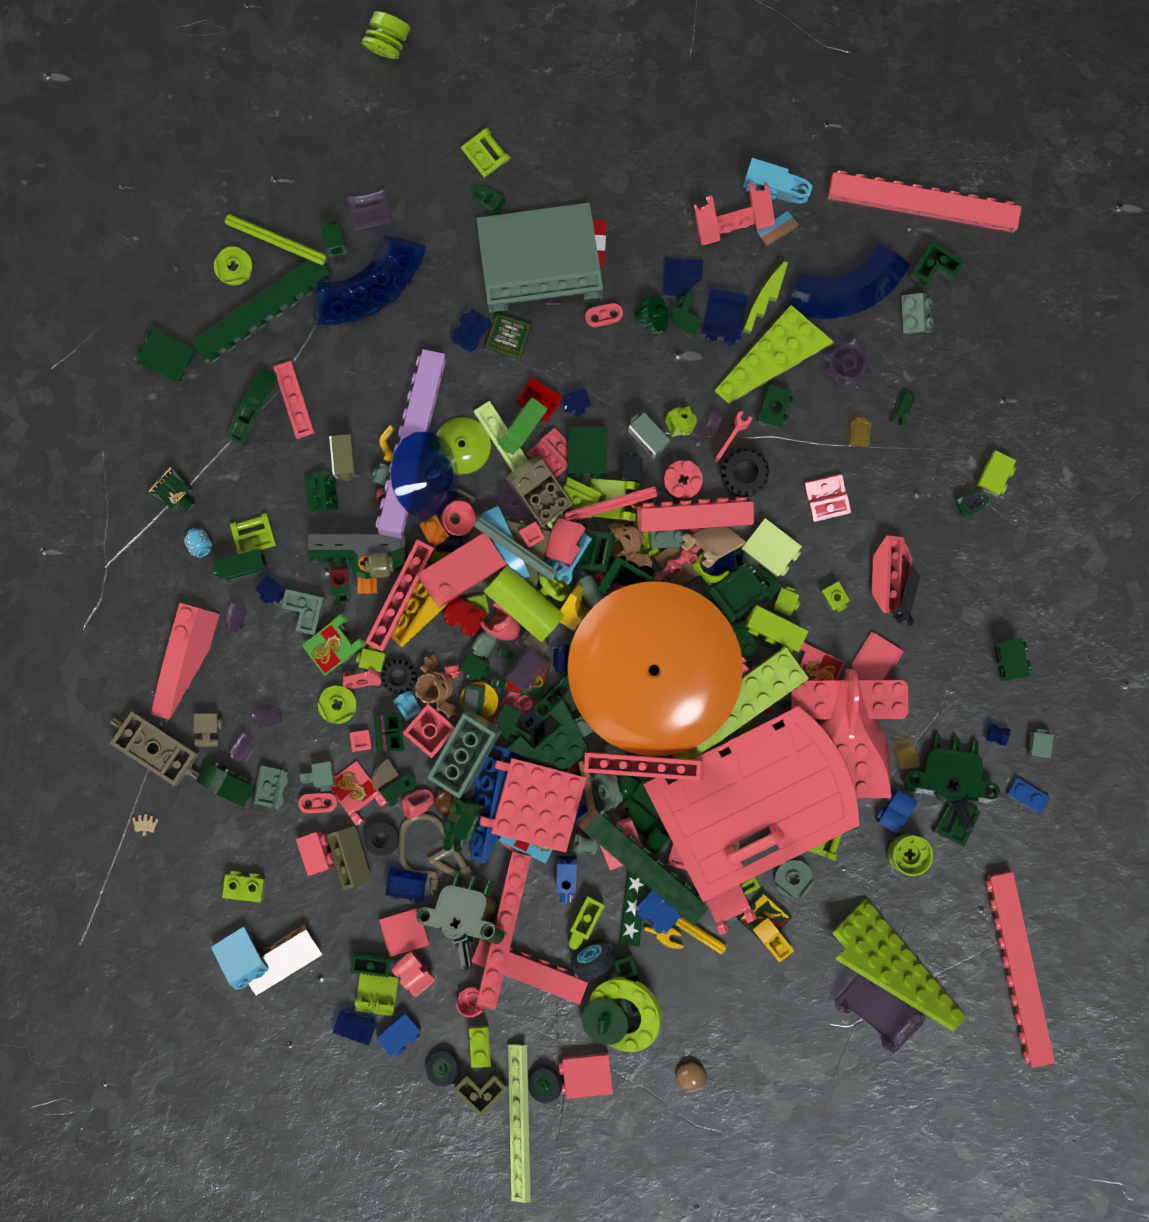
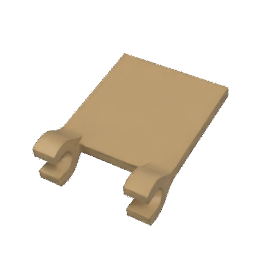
M726 526L708 527L693 535L685 534L682 538L685 543L681 544V547L688 551L694 544H697L705 551L704 557L707 558L702 561V564L709 568L719 558L745 545V541Z

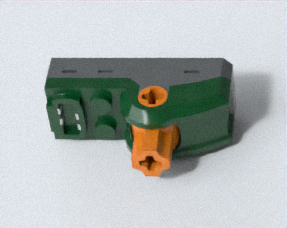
M308 534L309 562L329 564L330 560H332L335 564H344L345 560H348L349 568L358 577V594H377V578H372L370 572L366 573L365 566H363L370 554L386 552L389 556H392L393 572L403 568L407 560V536L403 534L402 539L380 534Z

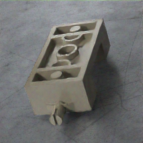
M135 711L130 712L124 723L116 717L112 719L114 721H111L110 724L119 729L110 743L112 746L173 786H178L187 774L197 780L200 773L192 767L193 762L199 755L198 752L186 744L178 742ZM151 743L158 745L159 749L156 754H151L148 750Z

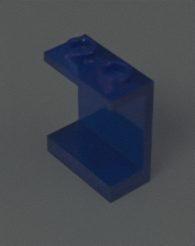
M710 289L702 337H706L705 340L717 342V339L724 340V343L729 345L740 343L748 295Z

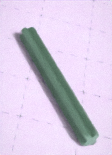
M483 518L477 519L474 524L475 528L548 579L552 580L556 576L557 570Z

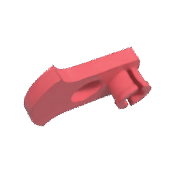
M372 669L360 674L347 671L348 676L346 672L342 673L343 686L349 690L370 685L379 686L381 684L380 673Z

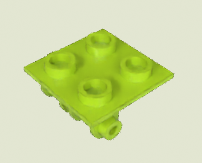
M361 973L355 1001V1011L393 1016L398 977L389 976L386 978L384 976L382 978V976H370V974L363 975Z

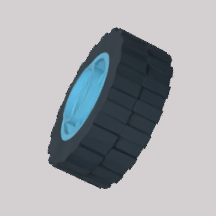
M604 940L590 941L573 953L570 964L580 979L591 980L603 975L614 964L615 955L609 944Z

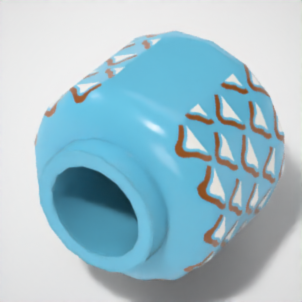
M193 528L187 532V536L184 539V543L192 556H206L210 553L213 545L208 533L204 529Z

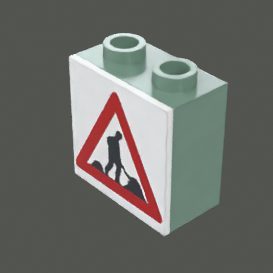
M645 412L642 415L638 413L630 420L631 425L628 428V432L653 459L669 446L671 440Z

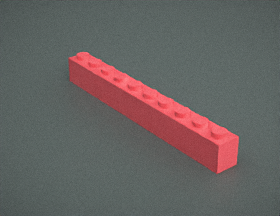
M845 171L833 172L828 199L1008 232H1015L1018 229L1022 206H1017L1015 202L1007 201L1000 203L994 198L984 200L979 199L977 195H968L967 197L960 195L961 193L956 191L945 193L939 188H931L929 190L923 189V186L917 184L907 186L900 181L890 183L885 182L886 180L883 178L868 179L866 175L856 174V176L848 175V172Z
M1008 871L987 876L986 887L987 891L991 892L992 900H990L991 909L996 913V919H994L995 928L1000 931L1001 937L998 938L1000 949H1003L1005 954L1002 960L1004 967L1008 968L1009 975L1006 978L1008 986L1012 987L1013 991L1011 1002L1017 1009L1015 1020L1017 1025L1021 1027L1019 1038L1026 1052H1023L1025 1063H1028L1032 1068L1055 1063L1014 873Z

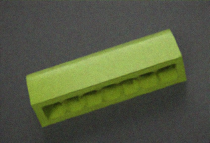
M508 564L490 581L483 591L540 642L555 629L564 617L560 610Z

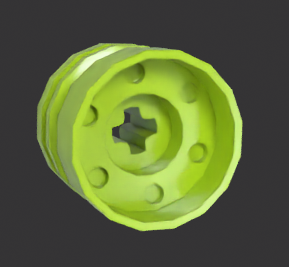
M375 11L369 23L374 30H366L365 34L367 37H363L362 44L380 56L398 59L400 56L399 51L403 49V45L399 41L407 39L411 28L407 23L395 16Z
M903 833L894 837L889 843L887 858L891 866L897 871L908 876H918L926 872L931 866L933 851L928 841L922 837L911 833ZM909 850L912 852V854L908 855L907 857L904 855V853L908 852Z

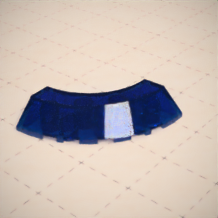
M384 235L377 255L361 272L341 281L318 282L314 299L315 324L340 325L347 322L353 323L356 320L367 316L370 317L380 312V309L394 302L401 295L400 293L405 287L411 283L412 277L421 265L426 246L403 238Z
M878 245L872 256L862 266L848 274L832 278H821L802 273L785 311L792 305L806 318L825 320L844 318L867 310L880 302L898 285L908 270L910 263L897 253Z

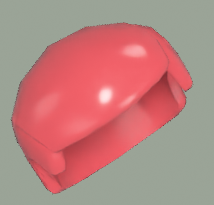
M468 987L459 993L456 1007L459 1013L465 1017H475L480 1015L485 1009L476 1006L479 994L478 988Z

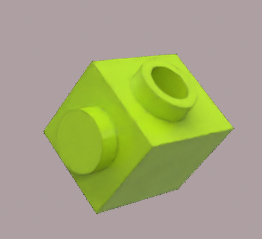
M839 581L821 591L831 612L834 610L840 612L847 608L846 603L850 602Z
M787 586L785 589L781 588L772 611L791 617L793 610L797 611L801 600H798L797 590Z
M368 646L367 649L363 648L362 652H358L356 663H359L358 667L382 672L386 654L379 652L378 649L372 646Z

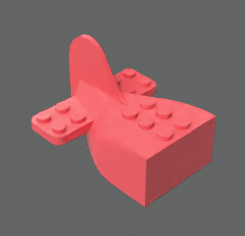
M846 669L844 680H807L792 690L791 710L799 706L813 719H820L818 724L835 743L846 763L855 788L856 797L891 798L889 748L886 737L876 719H903L907 716V683L902 680H858V674L855 669Z

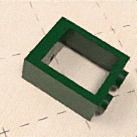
M259 548L214 561L215 566H212L215 578L217 577L223 582L268 570L264 552Z
M617 556L597 590L607 596L611 594L609 590L623 566L649 582H656L658 580Z

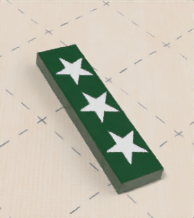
M630 870L628 873L620 945L640 947L643 920L637 915L638 911L636 908L645 899L647 885Z

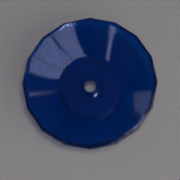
M429 431L414 432L402 439L394 451L390 467L391 484L396 498L409 514L420 519H430L435 515L440 516L445 506L454 501L459 484L458 465L453 452L441 437Z

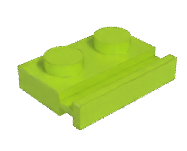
M569 477L562 488L573 503L569 507L571 510L599 503L603 495Z

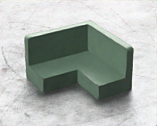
M286 589L281 608L300 612L296 631L315 635L318 632L325 598Z

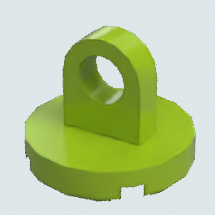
M539 573V580L543 586L539 591L540 594L547 600L551 596L559 601H566L571 594L570 590H572L570 584H566L563 578L561 581L556 577L550 580Z

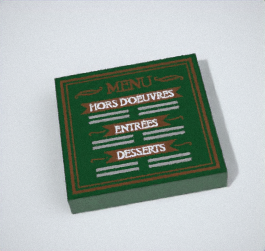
M496 312L484 349L521 361L532 324Z

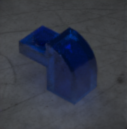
M743 550L732 551L726 554L709 568L704 566L706 573L713 575L725 573L726 571H736L745 564Z

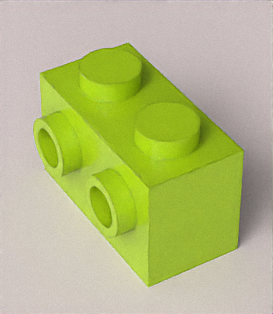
M231 871L230 874L225 875L222 898L262 902L266 878H261V874L257 873L243 876L242 872Z

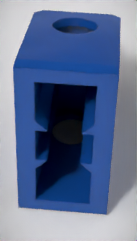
M558 856L556 893H560V902L570 903L572 894L576 893L577 856Z

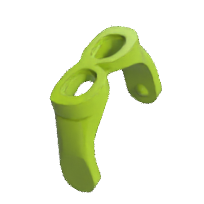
M705 551L692 564L694 571L698 575H702L704 581L710 586L713 583L723 581L730 575L729 571L720 576H712L705 573L700 566Z

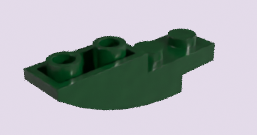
M263 368L259 369L226 435L227 438L242 446L244 445L278 377L277 375Z

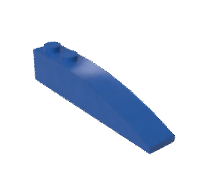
M494 744L472 783V786H475V796H472V799L483 807L471 842L470 859L483 863L487 862L499 835L492 834V827L482 826L479 822L481 816L495 819L507 771L495 768L496 760L510 763L511 758L518 760L521 758V755L508 750L505 746Z

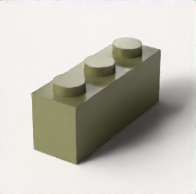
M356 826L327 834L343 890L372 882L371 873L366 863L365 853L362 849Z

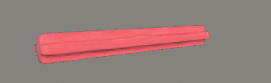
M653 486L566 512L565 518L567 521L573 522L657 497V489Z

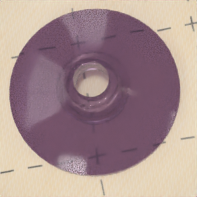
M509 483L499 488L496 494V502L500 511L505 516L512 519H522L529 514L530 511Z

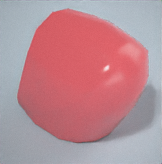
M494 603L493 606L497 607L496 614L488 624L481 621L482 628L499 640L509 641L515 639L520 632V623L497 603Z

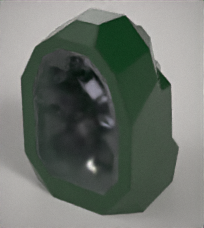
M975 491L955 500L960 515L964 518L983 510L989 503V497L983 492Z

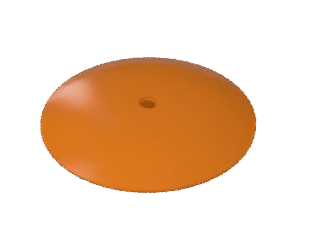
M669 582L636 583L616 590L604 597L586 614L580 623L569 651L568 680L570 690L578 711L584 720L600 737L610 744L639 755H673L687 751L706 741L718 731L730 716L737 702L742 684L743 663L741 649L735 632L727 618L711 601L692 589ZM657 665L660 668L659 674H651L649 667Z

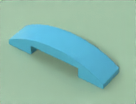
M499 506L481 514L484 520L513 539ZM493 540L497 551L506 565L508 564L523 579L530 577L524 561Z

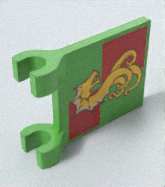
M345 614L337 616L330 624L302 645L324 676L367 645L363 638L351 644L339 626L348 621Z

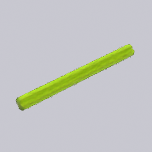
M228 214L225 218V223L233 228L320 265H324L327 260V256L319 251L234 215Z

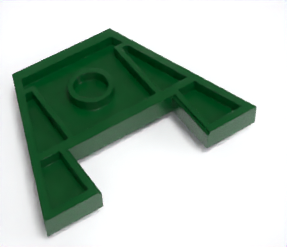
M562 697L549 709V713L560 723L559 726L535 746L520 734L507 745V749L541 766L564 772L582 758L586 752H589V747Z

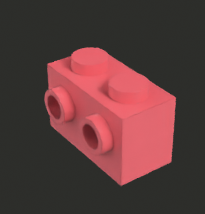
M324 831L315 832L296 839L308 876L335 868V861L332 852H330L329 841Z

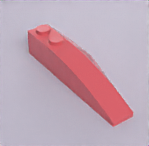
M183 603L179 604L163 660L151 715L171 719L185 691L190 686L192 679L210 651L220 614Z

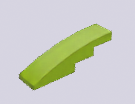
M784 261L761 290L750 311L743 332L750 334L756 316L764 317L768 301L776 302L788 262Z

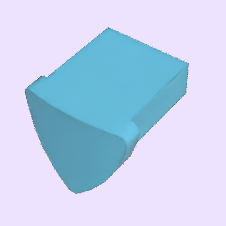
M413 690L399 695L393 701L406 721L422 711L414 697L415 693Z

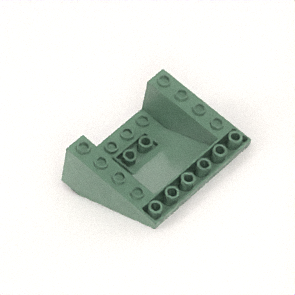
M590 203L477 218L489 313L508 310L507 304L575 294H583V300L602 298V278Z

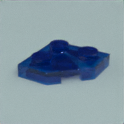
M665 258L663 297L681 298L682 295L687 294L689 290L702 280L703 260Z

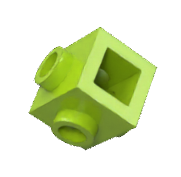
M689 406L685 408L677 407L668 412L665 423L671 437L681 434L685 436L693 431L697 419Z

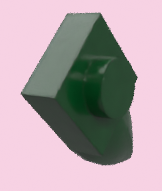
M480 185L469 187L472 197L479 203L480 207L493 215L506 202L502 195L488 187Z

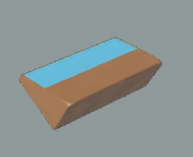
M788 211L774 219L775 225L756 230L765 247L798 227L799 224Z

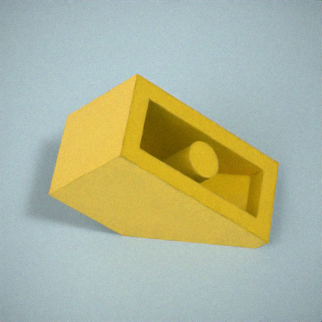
M766 918L753 929L779 963L794 952L793 948L769 918Z

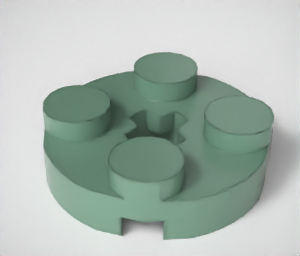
M596 774L593 777L595 785H592L595 803L597 806H602L604 808L602 809L603 811L616 809L623 800L616 775Z
M788 860L777 868L774 882L778 891L785 897L800 898L811 890L813 875L809 866L804 862ZM797 874L799 882L797 884H790L791 879L789 876Z

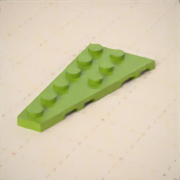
M790 305L715 389V392L728 404H731L758 386L767 383L770 379L779 376L808 357L817 354L825 347L834 344V341Z

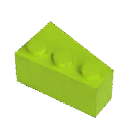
M754 605L744 627L748 628L747 632L757 637L761 635L765 637L766 642L782 646L781 649L787 647L791 654L792 652H799L809 632L758 605Z

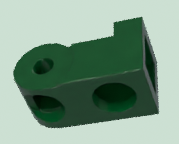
M404 775L380 792L390 807H393L398 803L395 798L406 791H412L416 787V780L411 775Z

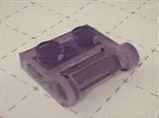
M384 189L369 195L355 198L353 196L347 197L354 231L392 223ZM381 200L379 205L360 209L355 208V205Z

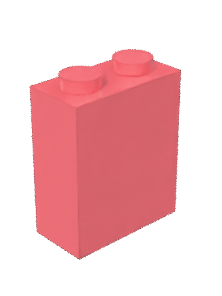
M609 1053L562 1057L563 1063H559L560 1075L564 1074L565 1082H563L562 1094H566V1099L613 1094Z

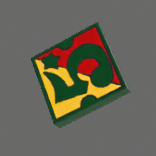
M763 891L750 905L757 919L747 923L743 913L737 920L761 941L753 931L759 923L769 918L778 931H780L792 917Z

